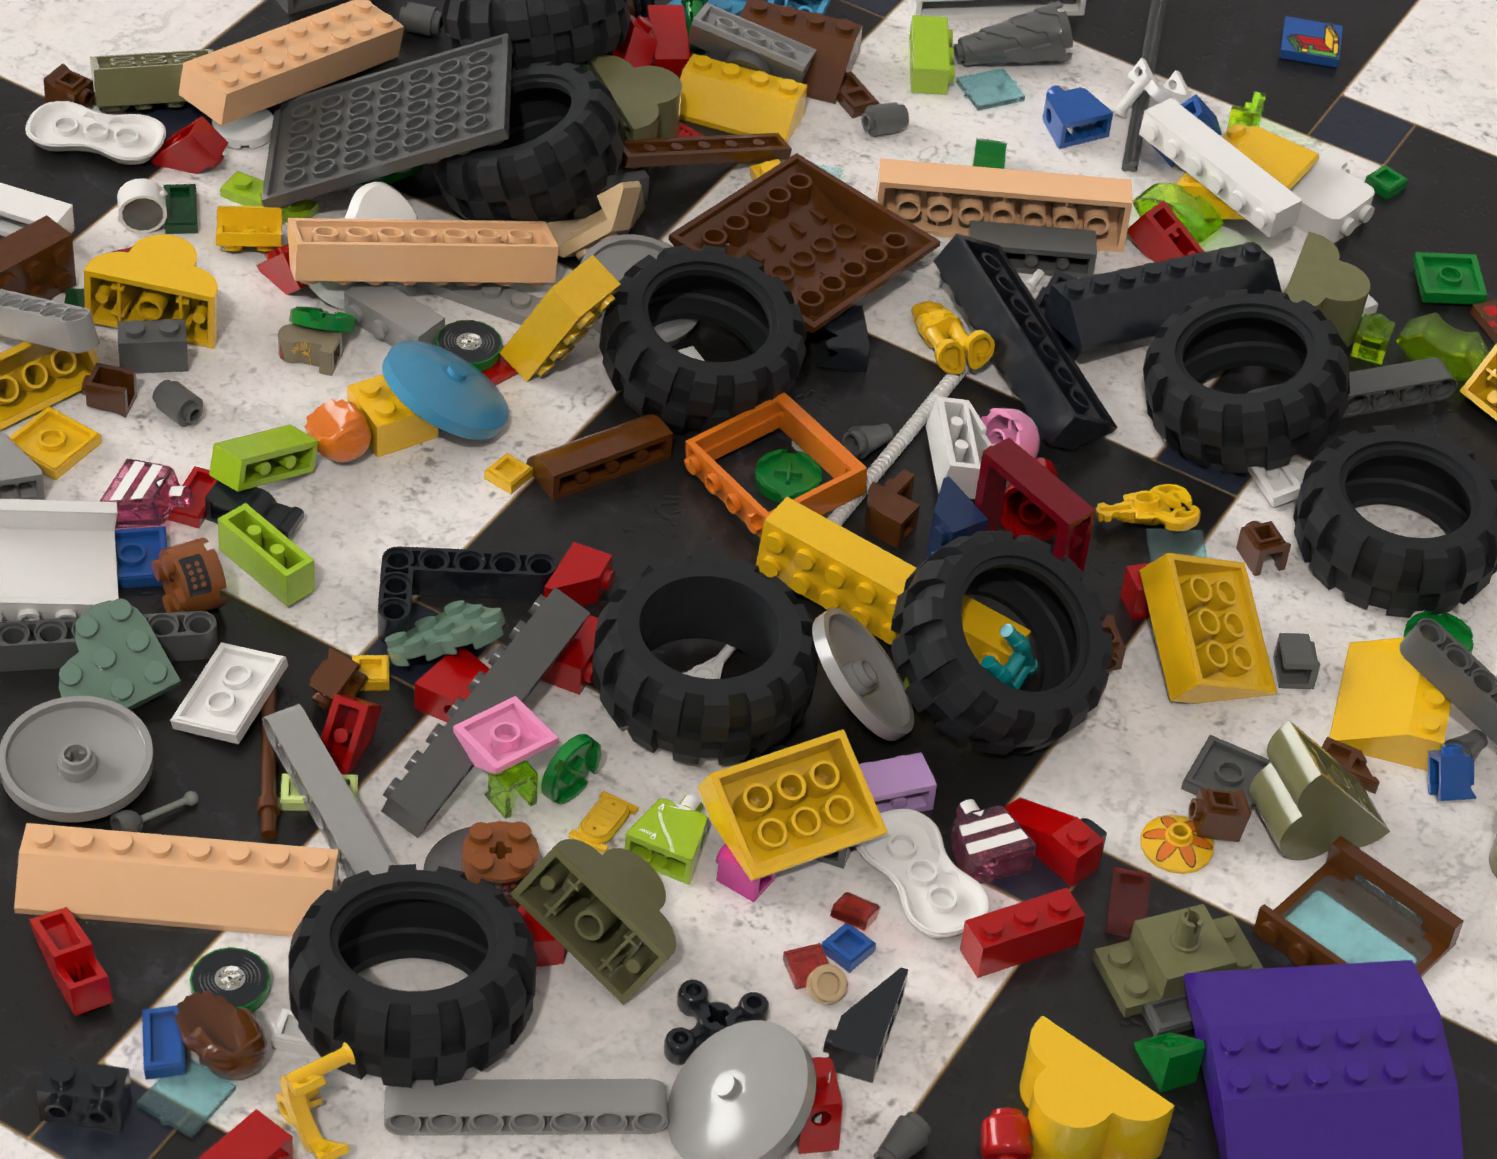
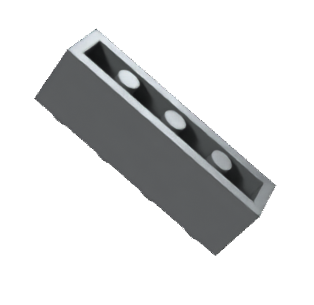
M970 220L968 237L1000 245L1017 273L1034 274L1037 269H1041L1044 275L1053 276L1056 270L1076 278L1093 276L1097 257L1096 231Z

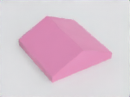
M516 696L453 726L454 734L474 766L493 774H498L559 743V737Z

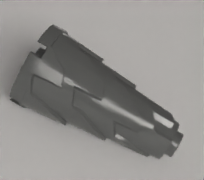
M1060 1L1050 2L1045 6L1034 9V11L1014 16L1002 23L981 28L978 32L960 37L958 43L953 46L956 61H962L964 66L978 64L989 66L1013 62L1031 63L1041 61V63L1070 60L1073 53H1065L1067 48L1073 47L1067 12H1058L1057 9L1063 6Z

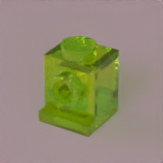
M1364 314L1356 334L1351 356L1382 365L1396 322L1389 321L1382 314ZM1363 340L1380 344V349L1376 350L1362 346Z

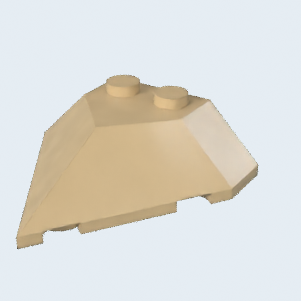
M621 182L597 195L602 209L585 219L546 223L559 246L558 256L562 258L576 256L577 260H582L585 254L598 242L612 236L628 234L645 209L640 182Z

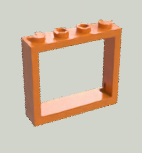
M785 392L773 400H767L755 406L753 410L743 412L685 441L686 459L684 463L689 473L696 475L711 494L717 495L725 503L727 509L732 514H736L746 524L750 532L757 534L760 538L764 520L775 509L768 512L714 460L778 428L785 432L834 478L793 499L794 501L820 515H824L866 493L867 467Z

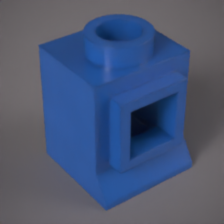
M1443 744L1441 745V750H1429L1428 794L1438 795V800L1476 799L1471 789V785H1474V759L1471 758V755L1463 752V745Z

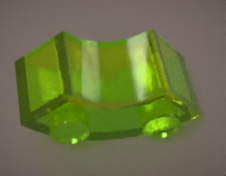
M1154 184L1133 200V206L1139 217L1164 200L1197 243L1205 241L1224 225L1217 211L1203 197L1199 195L1195 198L1183 191V186L1178 184Z
M1437 312L1410 319L1396 339L1399 347L1412 361L1433 357L1441 358L1458 381H1468L1490 353L1479 332H1464L1454 329L1445 323Z

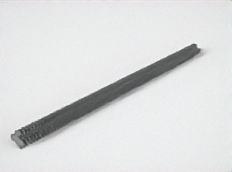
M1151 0L1141 58L1146 60L1153 76L1167 0ZM1142 69L1138 72L1139 76L1143 73ZM1146 90L1141 93L1132 106L1121 167L1124 172L1128 170L1136 172L1138 170L1137 166L1143 137L1139 135L1144 111L1148 109L1150 95Z

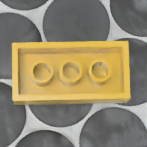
M594 255L590 256L550 288L501 350L500 354L526 382L536 374L543 377L553 368L554 362L557 359L564 360L576 348L574 345L589 332L587 329L593 326L601 318V313L615 301L616 298L612 294L621 284Z

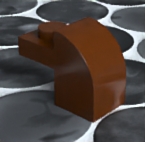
M905 469L894 479H888L884 486L874 481L872 482L868 490L865 511V524L868 530L876 538L897 549L916 531L920 505L911 501L915 474Z

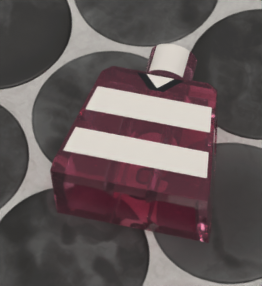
M126 459L100 499V502H117L115 529L160 526L166 522L174 507H188L190 505L192 493L188 486H180L172 467Z
M973 799L965 800L957 806L956 813L958 816L953 821L950 843L960 870L980 884H984L1032 869L1036 844L1004 807L997 805L980 810Z

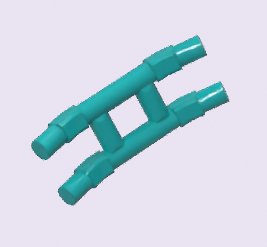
M1005 624L1001 628L1000 634L1013 649V653L1005 666L1000 664L991 655L984 657L982 666L997 680L1012 688L1020 689L1027 676L1031 677L1038 672L1039 664L1034 659L1030 650L1029 640L1011 624Z

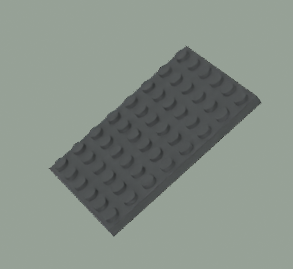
M508 33L306 93L276 104L261 198L263 206L281 207L284 209L298 201L305 199L314 200L325 193L335 190L344 191L352 185L366 181L375 182L382 178V176L396 172L405 173L419 165L426 163L435 164L443 158L456 154L465 155L473 149L486 145L496 146L509 139L513 45Z

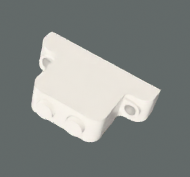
M1332 147L1319 157V160L1290 190L1303 200L1297 222L1294 226L1306 233L1313 232L1319 234L1332 243L1338 242L1344 236H1349L1360 224L1367 223L1375 210L1371 206L1375 193L1374 189L1349 174L1350 170L1346 168L1348 163L1346 153L1336 147Z

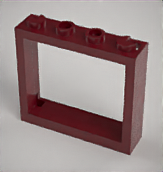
M1007 438L994 446L990 445L987 447L981 457L974 502L988 519L986 531H998L1008 481L1058 523L1052 555L1059 560L1069 557L1084 572L1096 510L1011 438Z

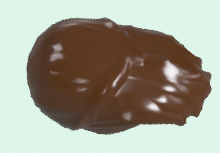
M209 990L202 994L195 992L192 995H188L184 1001L176 1005L178 1014L174 1016L184 1044L199 1056L200 1064L206 1066L214 1075L226 1080H239L255 1073L262 1066L267 1052V1039L264 1030L249 1009L239 1008L237 1010L223 996H214Z

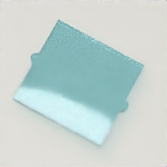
M1004 68L956 78V83L964 92V98H968L977 111L1025 100V95L1018 88L1017 81L1012 80Z
M1167 529L1146 530L1150 563L1166 553L1207 558L1203 530L1179 532Z
M186 1056L187 1074L159 1078L137 1101V1105L139 1108L160 1119L161 1125H170L192 1138L236 1091V1085L226 1079L217 1077L207 1067Z

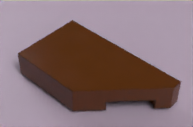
M848 72L844 85L839 90L837 102L852 118L862 116L867 106L877 105L879 102L853 72Z
M1327 737L1322 748L1355 775L1366 791L1376 794L1380 782L1376 776H1372L1362 751Z

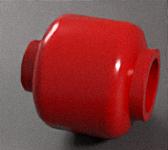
M998 1108L992 1110L991 1115L981 1122V1155L983 1159H1031L1033 1157V1137L1029 1119L1023 1116L1021 1110L1016 1108Z

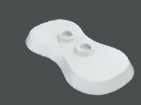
M69 101L49 102L38 107L30 115L25 129L27 136L42 149L48 151H87L127 165L142 164L149 161L162 146L166 137L165 126L150 116L141 114H104Z
M371 182L356 191L344 219L418 220V217L409 201L395 188L383 182ZM319 281L316 284L309 285V287L329 305L338 309H344V292L358 282L351 281L350 284L339 285L332 281Z
M894 809L882 812L880 815L888 833L856 845L862 857L873 868L884 874L895 884L900 894L905 915L921 933L936 939L957 936L963 933L965 920L990 912L991 904L988 893L978 881L964 873L951 861L945 851L943 839L937 825L926 815L911 809Z

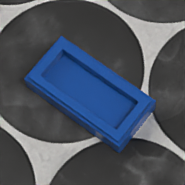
M176 1005L142 1010L143 1066L146 1080L187 1074L186 1045L182 1040L174 1016L178 1014Z

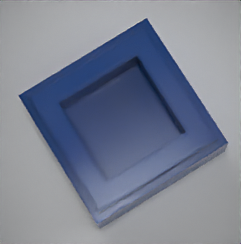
M848 922L821 944V952L849 973L871 956L876 948L874 941Z

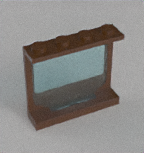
M1340 836L1331 844L1326 863L1274 910L1265 904L1259 908L1253 933L1259 936L1265 943L1273 946L1290 958L1298 966L1412 960L1422 977L1456 945L1464 920Z

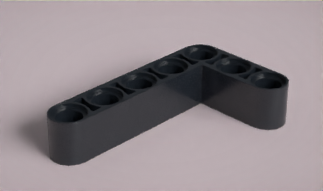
M391 547L382 555L378 598V638L386 644L385 638L389 635L402 631L407 633L411 629L413 595L537 600L541 594L544 596V587L555 572L557 561L552 555L542 552Z

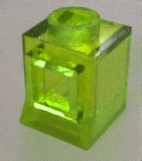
M526 760L498 774L488 772V791L484 795L506 819L512 816L510 804L511 790L513 789L521 795L530 807L537 804L538 773Z

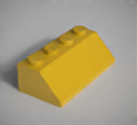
M697 54L691 56L680 77L682 83L681 120L735 135L779 133L788 143L805 113L807 85L792 79L780 78L763 71L751 70L734 63H726Z
M24 341L1 352L0 430L82 391L84 377L91 374L96 363H100L94 350L72 353Z

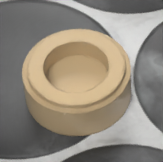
M831 964L821 965L812 970L806 981L808 995L813 1001L821 1005H830L838 1002L844 997L848 987L844 972L839 967Z

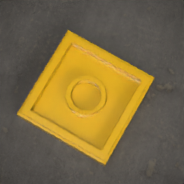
M50 406L42 410L9 437L13 443L42 469L43 474L54 480L59 479L102 443L100 433Z

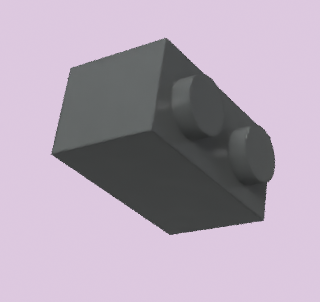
M186 319L117 322L119 364L121 368L136 370V374L188 371Z

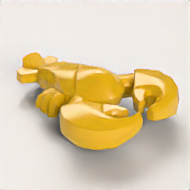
M1162 484L1155 486L1150 491L1123 495L1124 502L1114 505L1102 502L1097 504L1096 518L1099 522H1111L1114 518L1117 521L1149 526L1162 524L1165 526V529L1177 532L1195 527L1200 520V509L1192 505L1189 492L1186 488L1175 484ZM1181 504L1186 505L1190 511H1186V508L1182 507Z

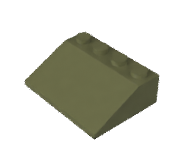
M202 49L91 56L90 65L96 106L103 107V111L106 112L120 111L122 106L134 105V108L139 110L151 109L155 103H166V107L185 106L184 102L187 100L178 95L183 63L214 52V50Z

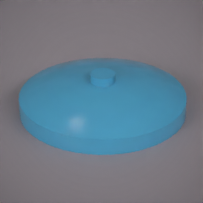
M402 341L392 346L383 361V375L393 393L411 411L439 429L467 439L486 440L497 436L508 420V405L495 384L471 363L446 349L420 341Z

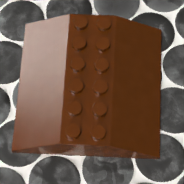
M798 153L669 234V241L673 246L686 245L688 250H701L703 245L726 248L725 254L739 259L746 255L763 264L766 275L770 278L778 276L791 290L794 304L799 305L806 332L812 333L940 246L941 242Z

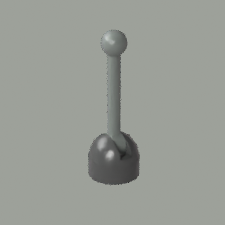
M188 791L183 798L143 815L130 809L122 810L111 815V828L115 831L141 833L143 822L184 805L194 806L198 803L199 796L194 791Z

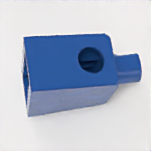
M1059 85L1048 89L1043 122L1059 149L1109 137L1113 112L1088 90L1079 87L1064 91Z

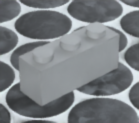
M358 282L344 292V313L355 316L356 325L391 346L402 341H420L436 345L438 332L445 327V317L386 282L381 285Z

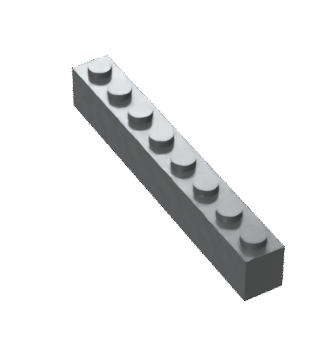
M556 587L547 598L542 594L537 598L528 611L532 614V617L527 623L520 620L508 636L513 641L507 648L502 645L497 648L488 661L492 666L486 674L482 671L478 672L467 688L471 691L470 695L466 700L459 697L446 714L451 719L444 727L439 723L435 726L426 739V742L430 744L424 753L417 750L404 767L409 771L402 780L395 777L384 791L383 796L387 798V801L381 812L418 838L474 767L471 759L454 734L453 726L514 696L524 703L578 634L590 615L589 611Z

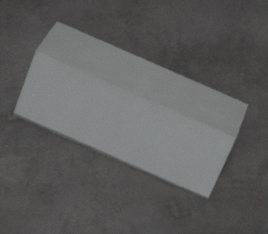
M706 3L694 17L688 40L689 44L726 59L729 52L734 50L751 52L764 59L771 66L773 76L792 79L799 83L803 82L817 49L709 3Z

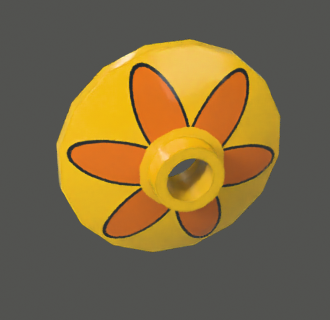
M1173 814L1158 816L1148 822L1141 832L1140 847L1145 857L1156 867L1167 872L1179 874L1197 872L1208 865L1214 854L1213 839L1198 837L1193 821L1186 816Z

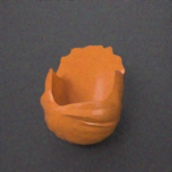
M330 399L328 403H323L306 417L307 424L304 428L307 430L308 435L319 440L317 451L321 456L338 463H345L361 457L370 446L371 428L361 410L352 402H346L343 399L336 402Z

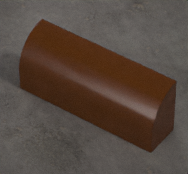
M651 413L530 456L526 464L533 468L534 479L550 499L555 501L670 459L673 433L657 415Z

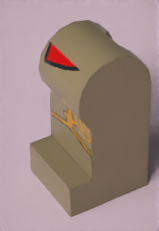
M297 324L285 325L278 331L279 357L288 363L303 362V364L319 367L320 374L332 376L342 357V332L314 329Z

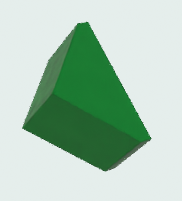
M1167 1032L1134 1042L1136 1052L1160 1092L1196 1082L1205 1051L1204 1040Z

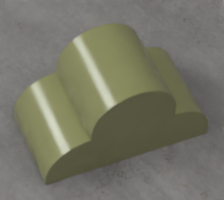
M599 55L588 60L587 72H592L611 92L623 125L625 140L678 137L682 83L676 74L656 66L633 68L626 60L611 55ZM654 166L642 168L646 173H649Z
M1308 232L1285 293H1288L1290 300L1295 303L1304 299L1320 309L1325 318L1331 320L1346 346L1349 347L1355 341L1370 291V281L1362 270L1352 264L1339 260V251L1330 240L1319 234Z
M1290 720L1274 733L1267 746V756L1271 763L1254 777L1249 788V796L1285 857L1292 860H1306L1317 857L1329 851L1331 844L1340 836L1356 847H1363L1378 841L1390 832L1360 780Z
M574 839L562 840L549 851L510 893L528 913L623 1005L675 952L676 937L666 917L659 911L666 901L664 884L657 872L647 861L629 850L613 848L602 855L584 842Z

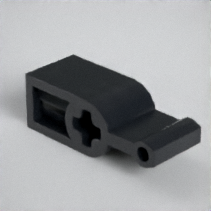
M217 480L205 496L206 520L217 524L218 518L244 503H247L287 538L292 535L304 518V511L301 508L277 503L268 491L258 487L237 492Z

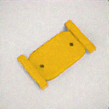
M602 791L599 795V800L580 822L578 831L572 829L568 838L584 842L604 854L608 851V846L603 843L609 841L628 818L629 813L635 816L639 807Z

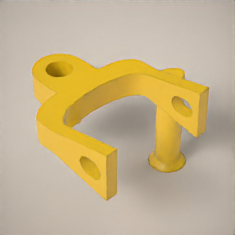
M346 1042L343 1043L342 1048L280 1077L282 1092L277 1093L275 1096L278 1109L285 1121L295 1127L302 1145L315 1159H336L350 1152L348 1144L322 1138L310 1111L323 1104L322 1097H315L320 1094L318 1088L326 1084L325 1078L322 1075L347 1063L355 1065L354 1054Z

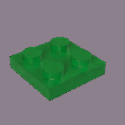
M1414 253L1412 263L1422 302L1464 305L1486 302L1487 292L1477 255Z

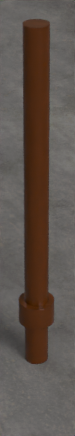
M276 686L261 710V796L257 800V814L261 818V837L264 840L276 838L277 817L280 815V798L277 796V754L270 744L263 726V717L276 712Z

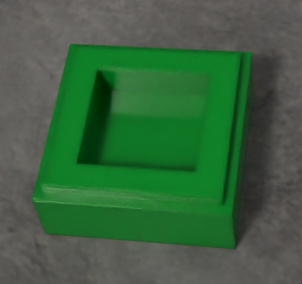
M1384 165L1366 176L1365 183L1370 185L1375 193L1388 200L1406 189L1408 179Z

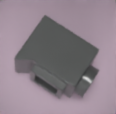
M1279 633L1273 655L1279 688L1314 689L1320 663L1317 661L1315 643L1310 641L1309 634Z

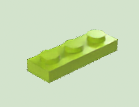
M237 171L220 187V196L243 206H263L261 198L264 181ZM307 199L292 203L287 208L282 209V221L287 223L288 218H313L319 212V203Z

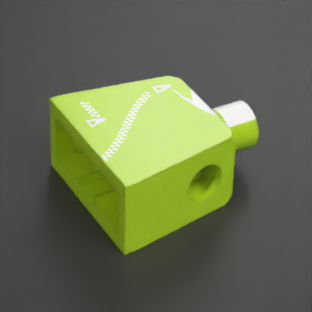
M686 795L680 804L665 798L658 799L627 831L624 849L642 857L656 872L689 885L707 838L709 818L701 813L704 808L703 803L692 795Z

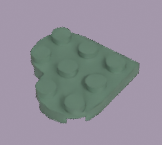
M125 599L109 600L95 604L77 620L75 625V642L78 653L70 658L59 671V692L61 698L68 696H94L114 701L129 710H133L181 685L180 678L148 621L136 607L130 605Z
M463 600L452 602L444 607L445 611L439 615L427 616L416 621L415 627L407 633L402 631L386 637L385 642L391 662L396 666H409L408 659L425 655L427 661H430L443 654H457L456 647L472 643L475 649L481 648L504 634L502 628L508 627L504 613L501 608L484 607L482 604H469Z

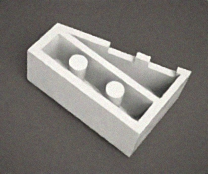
M937 396L926 424L938 494L943 478L949 476L969 499H975L983 451L990 445L994 446L996 444H991L986 436L987 428L969 400ZM1008 481L1006 484V489L1010 485V482Z

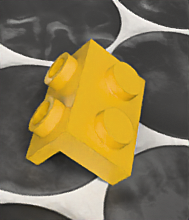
M218 206L216 246H223V250L240 251L243 249V246L256 247L258 251H272L275 247H281L282 208Z

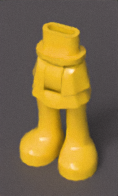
M926 301L912 307L913 322L917 326L918 332L928 347L935 348L937 365L945 372L957 375L964 372L966 361L970 368L974 370L982 367L989 361L994 353L995 343L987 332L975 330L968 335L963 328L960 318L938 302Z

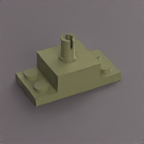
M1204 904L1136 920L1133 923L1129 941L1096 948L1092 956L1093 962L1124 1018L1142 1013L1145 1004L1187 994L1183 978L1185 973L1263 969L1262 964L1234 916L1229 915L1212 919Z

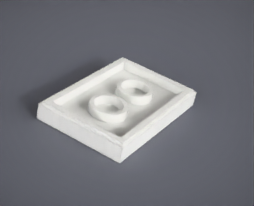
M221 642L170 721L173 729L239 744L287 669L288 662L286 657Z

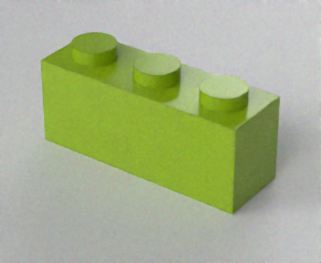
M912 15L909 34L911 93L947 95L948 83H954L953 30L948 29L947 17Z
M289 424L213 444L209 475L238 492L314 472L319 440Z
M247 503L218 518L219 550L286 607L315 591L314 559Z

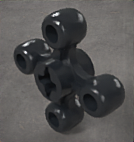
M692 979L685 981L677 992V1006L684 1015L695 1017L697 1023L691 1030L677 1027L669 1031L664 1040V1055L670 1063L684 1065L691 1054L718 1031L744 1021H767L769 1003L766 997L758 992L746 993L741 997L738 1006L733 1009L723 1002L710 1003L708 989L701 981Z

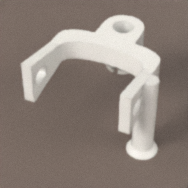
M1141 58L1127 75L1135 83L1118 105L1113 106L1112 109L1121 117L1127 118V111L1144 90L1160 103L1172 98L1181 105L1193 96L1190 94L1179 71L1175 70L1164 86H1161L1156 82L1146 60ZM1142 69L1143 73L1139 76L1138 72ZM1176 81L1177 87L1174 90L1172 85Z

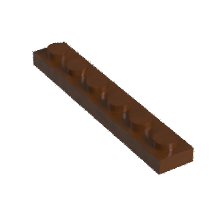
M779 133L624 140L621 163L625 168L630 169L652 166L665 168L671 165H721L722 163L731 162L746 164L750 161L786 160L790 157L792 148Z

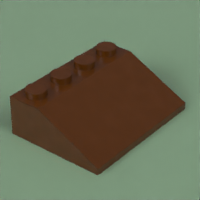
M747 0L739 17L817 49L802 84L807 85L806 97L836 104L839 90L844 85L846 75L852 71L859 56L863 25L846 19L841 20L824 16L821 13H811L795 9L791 6L769 3L765 0Z

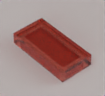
M1114 867L1105 933L1130 937L1134 921L1147 918L1151 873Z

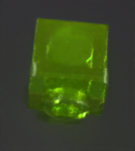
M1254 92L1252 102H1246L1245 107L1232 106L1227 129L1236 124L1259 127L1266 94Z

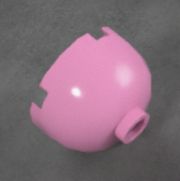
M993 408L989 410L991 412L988 416L981 417L982 422L987 428L986 436L991 444H997L1007 438H1011L1033 458L1037 457L1040 437L1037 426L1029 416L1016 409Z

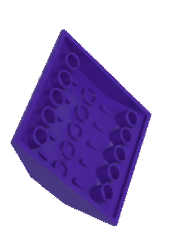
M1412 960L1184 974L1183 978L1195 1037L1204 1040L1205 1044L1201 1066L1220 1159H1464L1458 1085L1440 1012Z

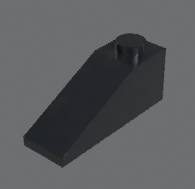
M899 968L842 1014L836 1030L829 1029L823 1052L828 1053L829 1058L833 1060L836 1073L873 1083L904 996L908 969Z

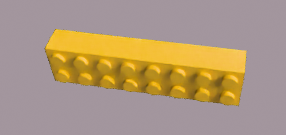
M786 497L764 520L756 566H759L760 572L767 577H778L793 591L821 605L826 610L839 608L846 611L864 625L871 634L882 639L887 644L892 645V641L899 636L898 633L891 631L897 597L904 592L906 579L916 570V567L791 498ZM964 595L961 610L962 626L972 653L981 665L984 657L991 655L1000 664L1005 666L1013 653V649L1001 636V628L1005 624H1011L1028 640L1031 630Z

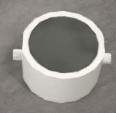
M145 178L126 182L117 194L119 215L116 217L117 221L127 230L136 233H150L159 229L167 218L165 198L168 195L167 191L157 182Z

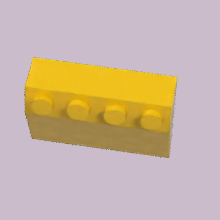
M1236 124L1230 126L1221 136L1289 190L1319 160L1318 153L1258 126ZM1187 172L1173 186L1182 219H1245Z
M1166 553L1139 570L1170 701L1199 704L1269 696L1277 693L1244 562Z
M1405 637L1350 642L1329 738L1359 749L1363 755L1428 771V751L1441 750V745L1444 744L1451 702L1403 657L1400 651V643Z
M844 729L710 773L697 787L712 824L751 882L888 833Z

